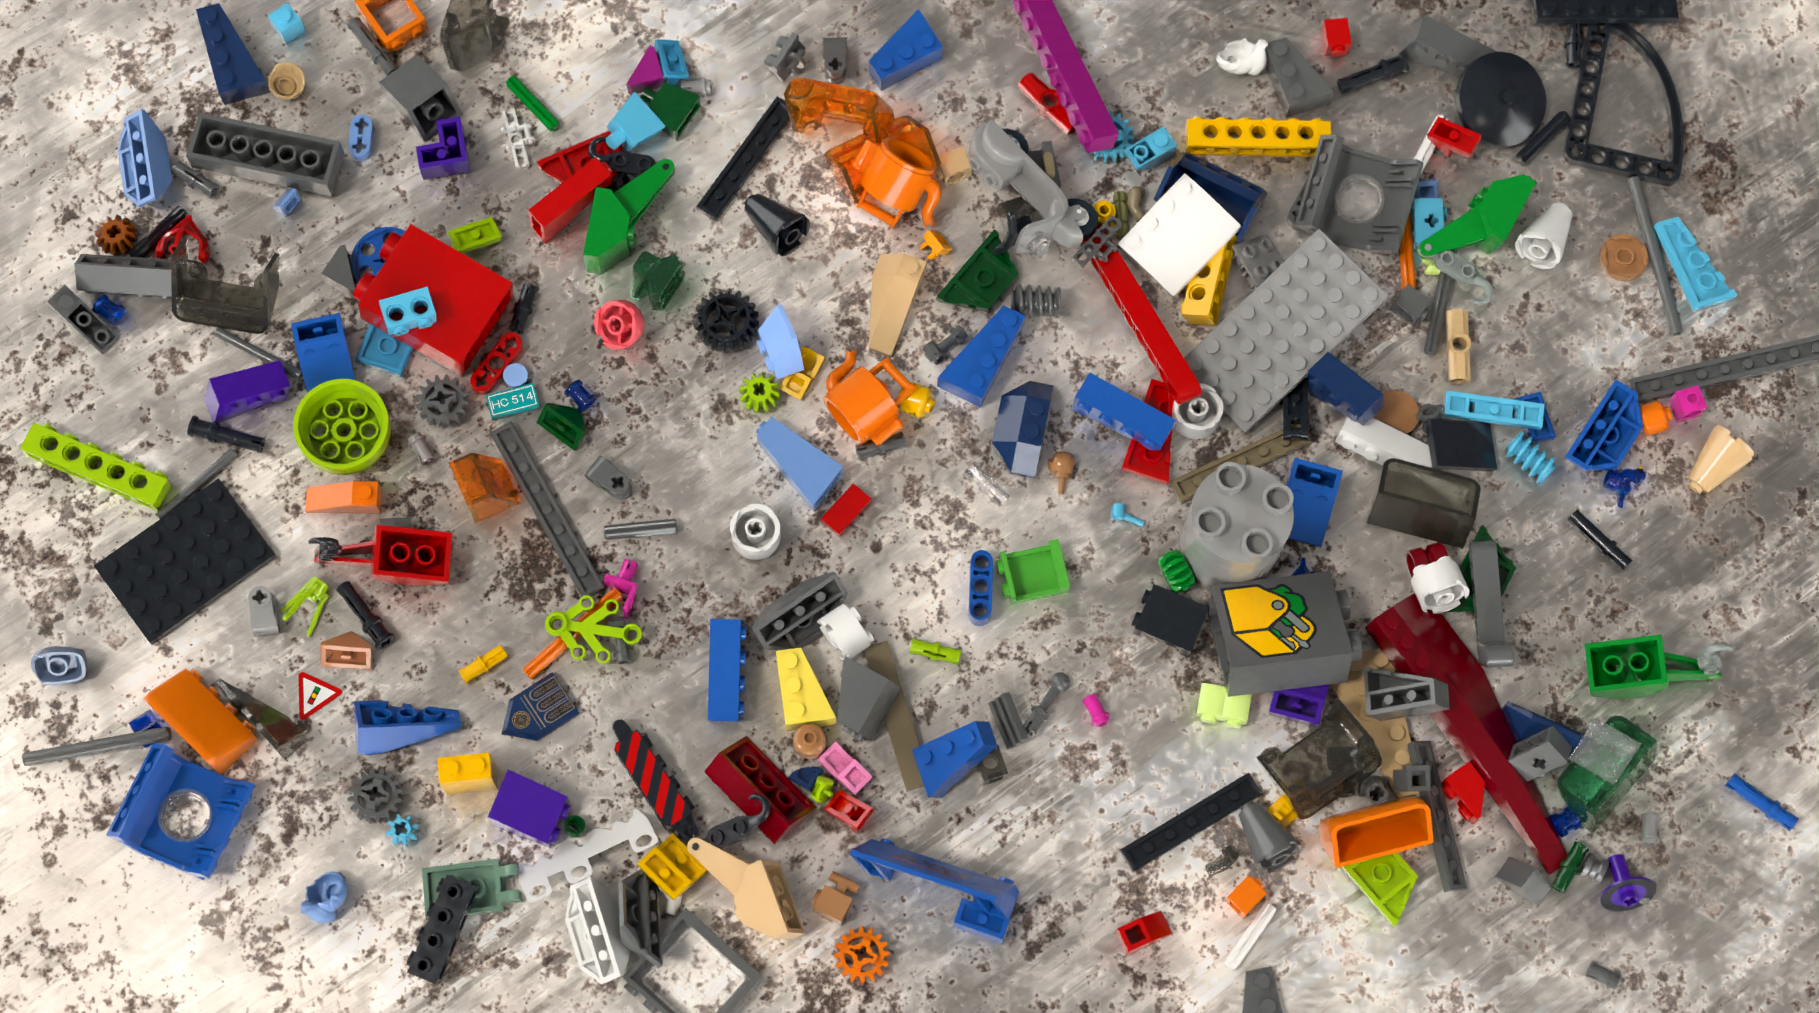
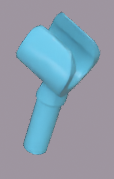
M1115 503L1112 506L1111 517L1114 520L1130 521L1141 527L1144 525L1145 521L1125 513L1126 505Z

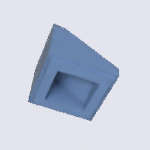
M1435 178L1419 179L1414 198H1439V181Z
M295 188L287 189L272 206L273 209L284 217L288 216L300 202L297 190Z

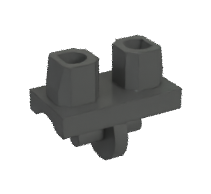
M792 33L790 37L780 36L776 42V48L780 51L777 56L768 54L764 60L767 69L774 72L780 81L784 82L790 71L793 72L796 67L803 69L807 64L803 58L806 53L804 51L805 46L799 41L798 34Z

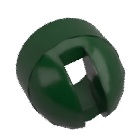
M570 816L565 822V833L571 838L580 837L585 830V821L580 816Z

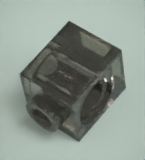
M999 745L976 765L983 786L1007 779L1008 771ZM986 758H992L996 761L997 766L992 769L986 768L983 761Z

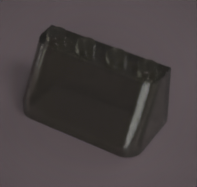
M1390 458L1384 462L1366 523L1463 549L1476 520L1481 488L1477 481L1468 477Z

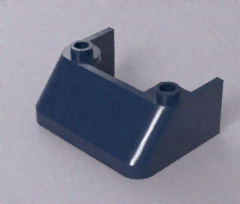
M1181 152L1168 166L1153 200L1158 202L1185 173L1242 226L1235 234L1238 236L1236 241L1241 242L1253 224L1268 193L1263 188L1194 154Z

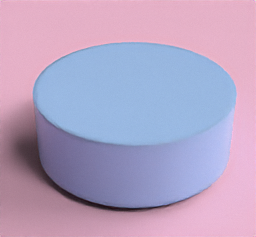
M512 363L505 368L503 378L508 387L515 388L527 384L528 372L522 364Z

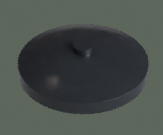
M1509 52L1488 53L1472 61L1464 69L1458 80L1455 93L1458 116L1466 129L1481 135V143L1495 148L1512 147L1528 140L1539 129L1546 111V93L1539 74L1525 59Z

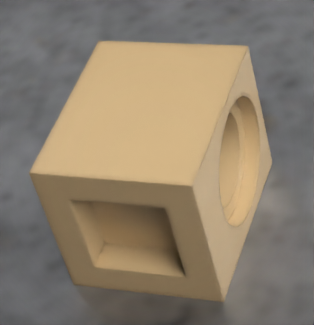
M963 146L936 156L935 175L938 180L942 179L944 186L971 176L972 168L969 165Z

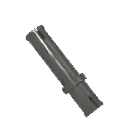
M355 17L348 22L347 27L371 55L372 62L375 65H379L386 76L399 68L390 58L389 51L379 44L359 17Z

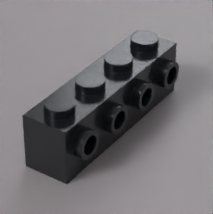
M452 874L441 878L436 892L439 893L435 903L432 902L426 914L429 917L426 927L422 926L417 935L416 941L419 942L417 949L412 951L408 957L406 965L409 968L407 973L433 984L441 983L480 888L479 885Z

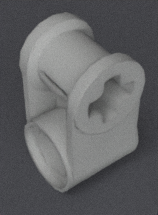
M264 586L254 587L248 596L251 629L254 637L280 633V621L274 595ZM264 595L266 598L263 599V603L260 604L258 601L261 600V596Z

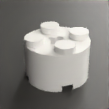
M1199 383L1202 390L1201 396L1181 405H1178L1176 401L1173 404L1172 418L1176 420L1174 429L1190 439L1208 438L1217 429L1222 417V399H1220L1211 386Z
M750 504L741 510L739 509L732 517L730 523L731 540L734 549L740 555L748 559L760 560L769 558L776 551L781 540L779 520L771 508L762 504ZM755 529L760 530V533H757L756 535L752 534V532H754Z
M1450 556L1441 557L1436 562L1428 565H1419L1413 569L1414 575L1411 579V585L1424 612H1427L1428 609L1436 614L1452 610L1461 604L1459 600L1463 596L1466 599L1469 595V589L1458 564L1452 561Z
M841 604L817 620L822 625L819 628L832 649H839L842 652L839 656L842 661L845 656L850 659L871 646V642L874 641L871 632L867 628L864 629L859 623L861 616L854 607L851 608L848 604Z

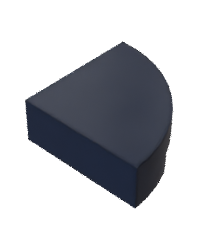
M815 766L804 767L795 770L789 776V779L806 791L811 792L817 777L821 776L824 770Z

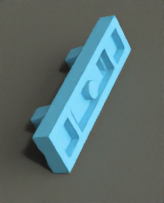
M1448 390L1445 392L1443 417L1541 430L1543 427L1544 404ZM1474 404V411L1471 413V408Z

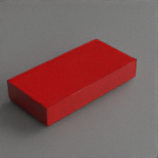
M853 483L823 515L820 521L840 537L871 503L872 498Z

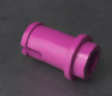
M1096 693L1083 699L1082 702L1092 718V724H1095L1098 728L1110 721L1108 718L1110 714L1105 712Z

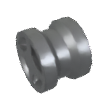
M1588 853L1582 864L1579 876L1584 878L1590 877L1593 879V882L1600 884L1607 871L1609 861L1597 859L1595 854Z

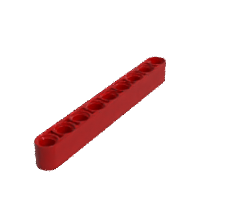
M1092 233L1088 238L1083 239L1082 243H1086L1093 236L1094 233ZM1097 237L1092 240L1095 244L1101 243V240ZM1103 244L1099 251L1104 253L1108 247ZM1112 251L1107 256V262L1100 261L1098 257L1096 259L1092 258L1090 262L1176 403L1181 405L1201 396L1202 390L1198 380L1119 251Z

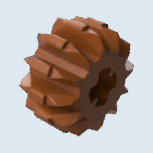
M116 215L114 220L107 216V223L99 222L100 230L95 231V235L98 238L96 243L99 247H102V251L105 254L111 252L113 256H117L121 251L123 255H126V249H132L134 247L132 242L138 241V236L135 234L137 228L131 224L130 219L127 217L122 219L120 215Z

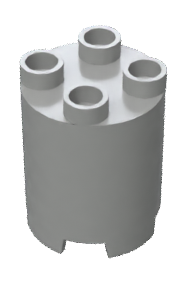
M1234 462L1223 463L1215 472L1202 481L1195 492L1179 537L1181 553L1189 564L1195 577V582L1210 591L1211 585L1268 578L1293 526L1294 510L1292 504L1294 498L1288 486L1282 484L1275 476L1261 468L1251 465H1239Z

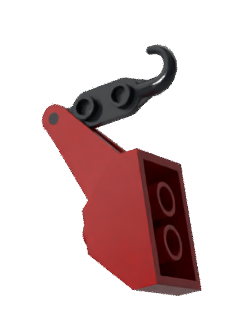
M376 525L374 527V539L370 542L342 546L339 545L337 539L329 537H315L308 541L309 544H319L314 552V563L371 568L372 578L391 584L427 586L445 585L449 582L451 532ZM372 553V559L337 557L343 555Z

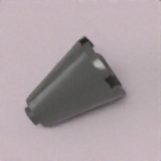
M1250 801L1241 807V812L1239 813L1240 822L1258 873L1264 875L1263 870H1268L1269 873L1278 871L1295 860L1293 854L1296 851L1299 854L1302 852L1303 846L1260 802L1254 803V801Z

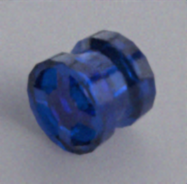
M1569 805L1564 807L1562 812H1555L1550 815V819L1553 821L1560 837H1565L1572 829L1578 830L1581 828L1578 815Z

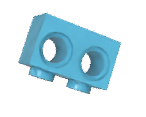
M428 287L379 300L380 309L389 335L400 336L408 333L409 329L419 327V329L428 328L433 325V322L437 321ZM418 306H425L427 308V311L423 314H418L414 310ZM393 313H401L403 318L399 321H393L390 319V316Z

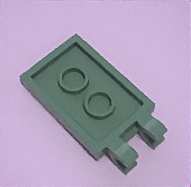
M499 859L422 868L425 919L428 921L429 917L426 916L428 908L432 902H436L439 895L436 889L441 878L451 874L480 886L468 916L504 911V903H521L522 892H519V889L506 891L505 878H517L519 866L517 864L501 866Z

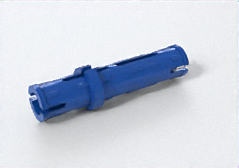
M1735 773L1725 784V787L1763 812L1767 819H1773L1788 831H1791L1799 820L1798 817L1780 806L1781 803L1779 801H1773Z

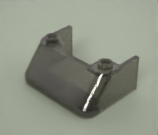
M493 0L450 1L441 26L440 36L451 70L461 72L492 60L498 54H502L504 49L503 39L510 19L496 15V9H493Z
M183 237L171 255L173 315L183 322L253 334L264 333L270 325L279 289L280 254L274 253L263 273L256 277L254 287L208 280L207 268L201 262L189 260L188 238Z

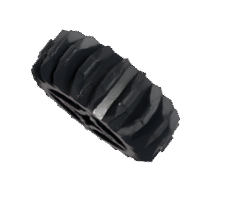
M719 288L717 296L712 292L709 293L710 300L702 297L701 303L703 306H696V312L698 313L694 314L693 319L696 321L694 330L698 331L697 337L698 339L704 338L703 344L705 346L711 344V350L713 351L719 346L721 353L724 354L726 348H730V351L734 353L735 346L737 345L743 350V341L748 344L752 342L750 336L757 335L755 328L759 327V321L756 320L759 317V313L754 311L756 308L755 303H749L750 298L748 295L741 298V291H737L733 295L730 288L727 290V294H723L722 289ZM727 305H728V306H734L735 308H733V309H728V308H725L724 306H727ZM715 309L717 317L712 320L711 324L707 325V318ZM722 315L724 319L726 318L727 321L731 322V326L726 321H722ZM746 316L744 327L737 332L736 324L741 321V318ZM723 332L727 333L729 336H720L717 334Z

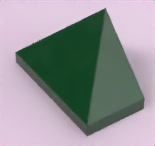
M553 403L545 404L536 422L574 451L578 449L587 431L580 409Z

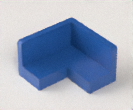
M962 898L953 927L1002 944L1010 919L1006 920L985 913L978 903Z

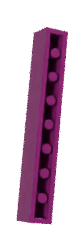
M1014 0V10L1018 13L1023 29L1031 39L1033 49L1037 51L1041 59L1042 67L1046 69L1050 77V83L1059 96L1060 104L1064 106L1068 114L1070 124L1074 126L1078 134L1079 142L1084 146L1087 153L1112 149L1119 136V132L1053 0Z

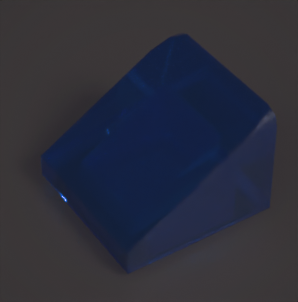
M151 709L129 722L133 732L162 728ZM152 744L143 745V747L147 748Z

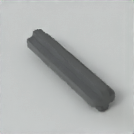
M676 519L605 525L603 528L604 538L612 540L676 533L677 521Z

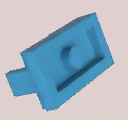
M656 39L654 48L663 77L668 79L666 83L677 86L679 79H688L689 77L679 41Z

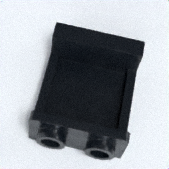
M1153 584L1151 591L1146 589L1141 603L1144 604L1142 613L1136 612L1131 624L1135 627L1133 634L1138 636L1140 633L1180 650V655L1188 658L1209 607Z

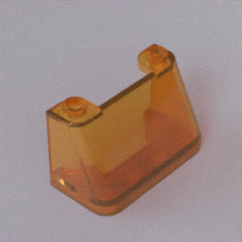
M796 78L790 81L784 92L792 130L795 132L804 133L805 127L809 124L814 123L815 126H819L823 117L864 125L862 128L863 134L869 135L871 140L880 144L888 136L895 119L893 108L878 94L870 90L806 78Z

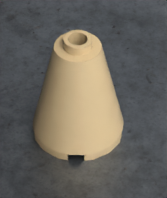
M1716 425L1711 431L1687 478L1690 482L1688 486L1697 494L1702 492L1705 494L1709 493L1755 457L1754 451L1739 437L1737 439L1730 435L1731 431L1720 425Z

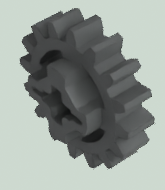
M446 374L443 380H440L438 375H435L434 382L427 379L426 383L428 386L419 387L422 395H416V400L420 402L416 404L417 410L421 411L420 417L422 419L427 418V423L430 426L436 422L439 429L442 423H446L448 428H451V421L459 424L458 417L467 416L464 408H470L469 402L466 401L470 396L468 392H464L466 390L465 385H458L459 381L456 377L450 381L449 376ZM441 399H445V404H440ZM432 412H437V413L441 414V416H440V415H435V414H433Z
M370 768L369 775H366L363 771L360 772L362 777L360 780L353 778L356 786L348 787V791L353 794V796L347 798L349 803H354L350 807L353 813L359 811L357 817L360 820L366 816L368 824H371L373 819H376L377 823L381 824L383 817L390 821L391 812L399 813L396 805H403L404 803L399 798V796L404 795L403 789H397L401 782L399 779L393 781L395 775L392 772L386 776L384 768H381L379 773H376L374 768ZM373 781L370 785L364 787L368 782ZM385 783L391 786L392 794L385 791ZM378 791L382 797H376L374 801L369 795H376ZM359 798L366 800V810L362 808ZM385 805H388L385 809L379 811L380 808L384 807Z

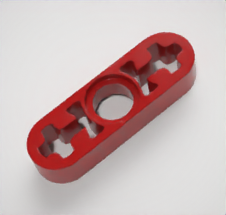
M514 332L504 334L472 374L470 384L475 393L479 395L490 393L502 378L505 368L512 364L522 352L523 343L518 334ZM515 340L517 347H510L506 352L509 358H506L503 354L508 348L506 342L512 343ZM500 358L504 361L503 366L499 369H493L490 367L491 360ZM485 369H487V371L490 373L488 376L486 374V371H484ZM487 376V385H481L480 387H478L477 380H484V378Z

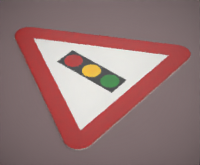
M300 672L298 675L299 718L301 720L307 719L340 696L342 690L307 673Z

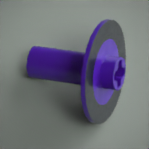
M1616 854L1608 858V866L1614 883L1602 892L1600 896L1601 905L1610 911H1627L1648 903L1656 893L1655 883L1645 877H1632L1624 855Z

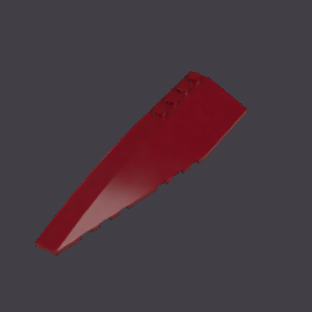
M1416 594L1410 595L1373 619L1365 627L1366 631L1398 673L1433 678L1448 684L1450 709L1432 712L1429 715L1465 763L1470 761L1485 781L1484 788L1549 875L1561 867L1559 865L1560 862L1565 860L1568 854L1534 780L1532 779L1527 782L1508 761L1512 747L1517 742L1483 668L1441 613L1434 614L1432 610L1428 609L1427 612H1424Z

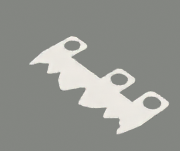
M634 809L633 816L629 822L615 821L612 830L603 828L588 830L582 847L565 841L555 850L551 859L541 856L534 867H526L523 863H519L518 880L527 901L534 903L549 896L552 893V888L547 878L558 872L564 871L568 882L571 884L592 875L593 869L588 858L626 840H629L634 852H641L656 845L658 838L648 818L638 809ZM643 835L652 837L651 842L647 846L639 847L636 845L639 837ZM578 866H585L587 868L583 876L579 878L571 876L574 868ZM539 885L546 887L543 895L539 897H532L530 895L534 887Z

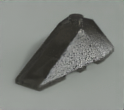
M219 678L215 681L284 760L308 741L304 735L307 730L298 719L292 722L285 714Z

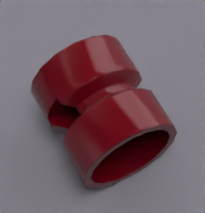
M1442 542L1427 545L1425 550L1419 547L1406 552V562L1411 577L1414 575L1413 569L1423 564L1428 565L1436 562L1441 557L1448 556Z

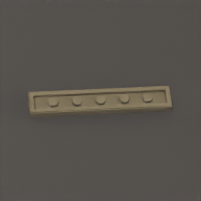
M1293 424L1291 428H1301V424ZM1282 429L1173 479L1169 484L1181 505L1192 500L1202 481L1215 472L1223 463L1234 462L1239 465H1251L1261 468L1311 445L1312 440L1308 434V441H1301V438H1291V441H1283Z
M888 641L871 645L864 650L869 669L888 678L901 688L884 720L906 792L924 787L912 749L919 747L918 739Z

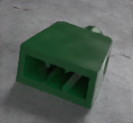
M664 83L658 92L646 87L640 96L645 103L649 104L648 107L666 126L662 131L675 141L679 139L701 107L699 95L668 83Z

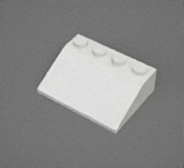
M1184 173L1124 236L1118 245L1131 260L1175 298L1242 226L1205 190Z

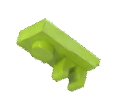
M493 217L448 231L452 241L451 247L461 253L500 242L502 239V235Z

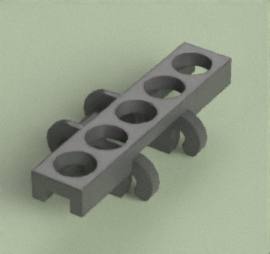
M1111 215L1099 229L1094 230L1093 236L1086 243L1081 244L1080 250L1072 257V262L1078 263L1082 269L1092 258L1096 259L1098 257L1100 261L1107 262V256L1112 251L1116 252L1118 250L1116 244L1112 243L1110 238L1121 228L1122 221ZM1113 221L1117 223L1115 227H1109ZM1106 229L1110 232L1108 235L1103 233ZM1097 237L1101 240V243L1095 244L1092 240ZM1103 244L1108 247L1104 253L1099 251ZM1083 254L1086 255L1085 260H1079Z

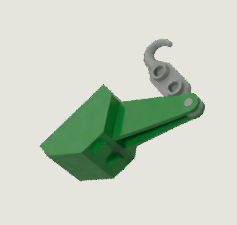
M1523 174L1493 181L1486 188L1483 186L1478 194H1474L1468 202L1469 211L1419 243L1416 247L1417 255L1423 259L1432 258L1439 270L1457 281L1481 287L1485 292L1484 298L1481 300L1472 299L1471 302L1476 305L1487 304L1493 295V288L1490 282L1481 276L1471 262L1452 251L1474 245L1488 255L1506 240L1536 181Z
M1662 634L1584 644L1591 696L1615 700L1647 697L1668 688V682L1720 679L1723 666L1720 653H1717V651H1733V647L1729 644L1716 643L1705 646L1700 651L1697 659L1664 652Z

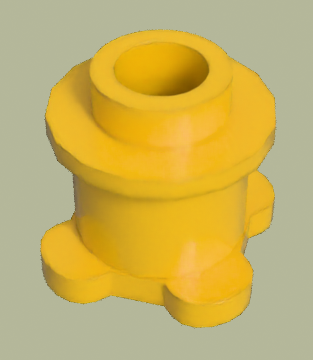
M1103 200L1094 204L1093 208L1097 212L1098 217L1097 226L1103 225L1111 215L1115 217V207L1109 201ZM1114 222L1109 227H1114Z

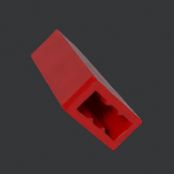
M595 157L528 209L530 227L545 244L594 200L596 187L606 189L612 184V170L604 161L601 163Z

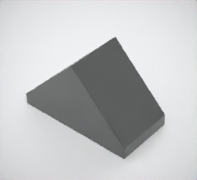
M341 245L321 274L327 284L354 298L353 293L356 283L351 269L350 256L346 246Z
M1508 857L1494 877L1535 908H1538L1552 888L1536 867L1512 857Z

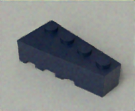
M217 3L196 9L217 90L223 104L227 105L270 93L266 80L221 5Z

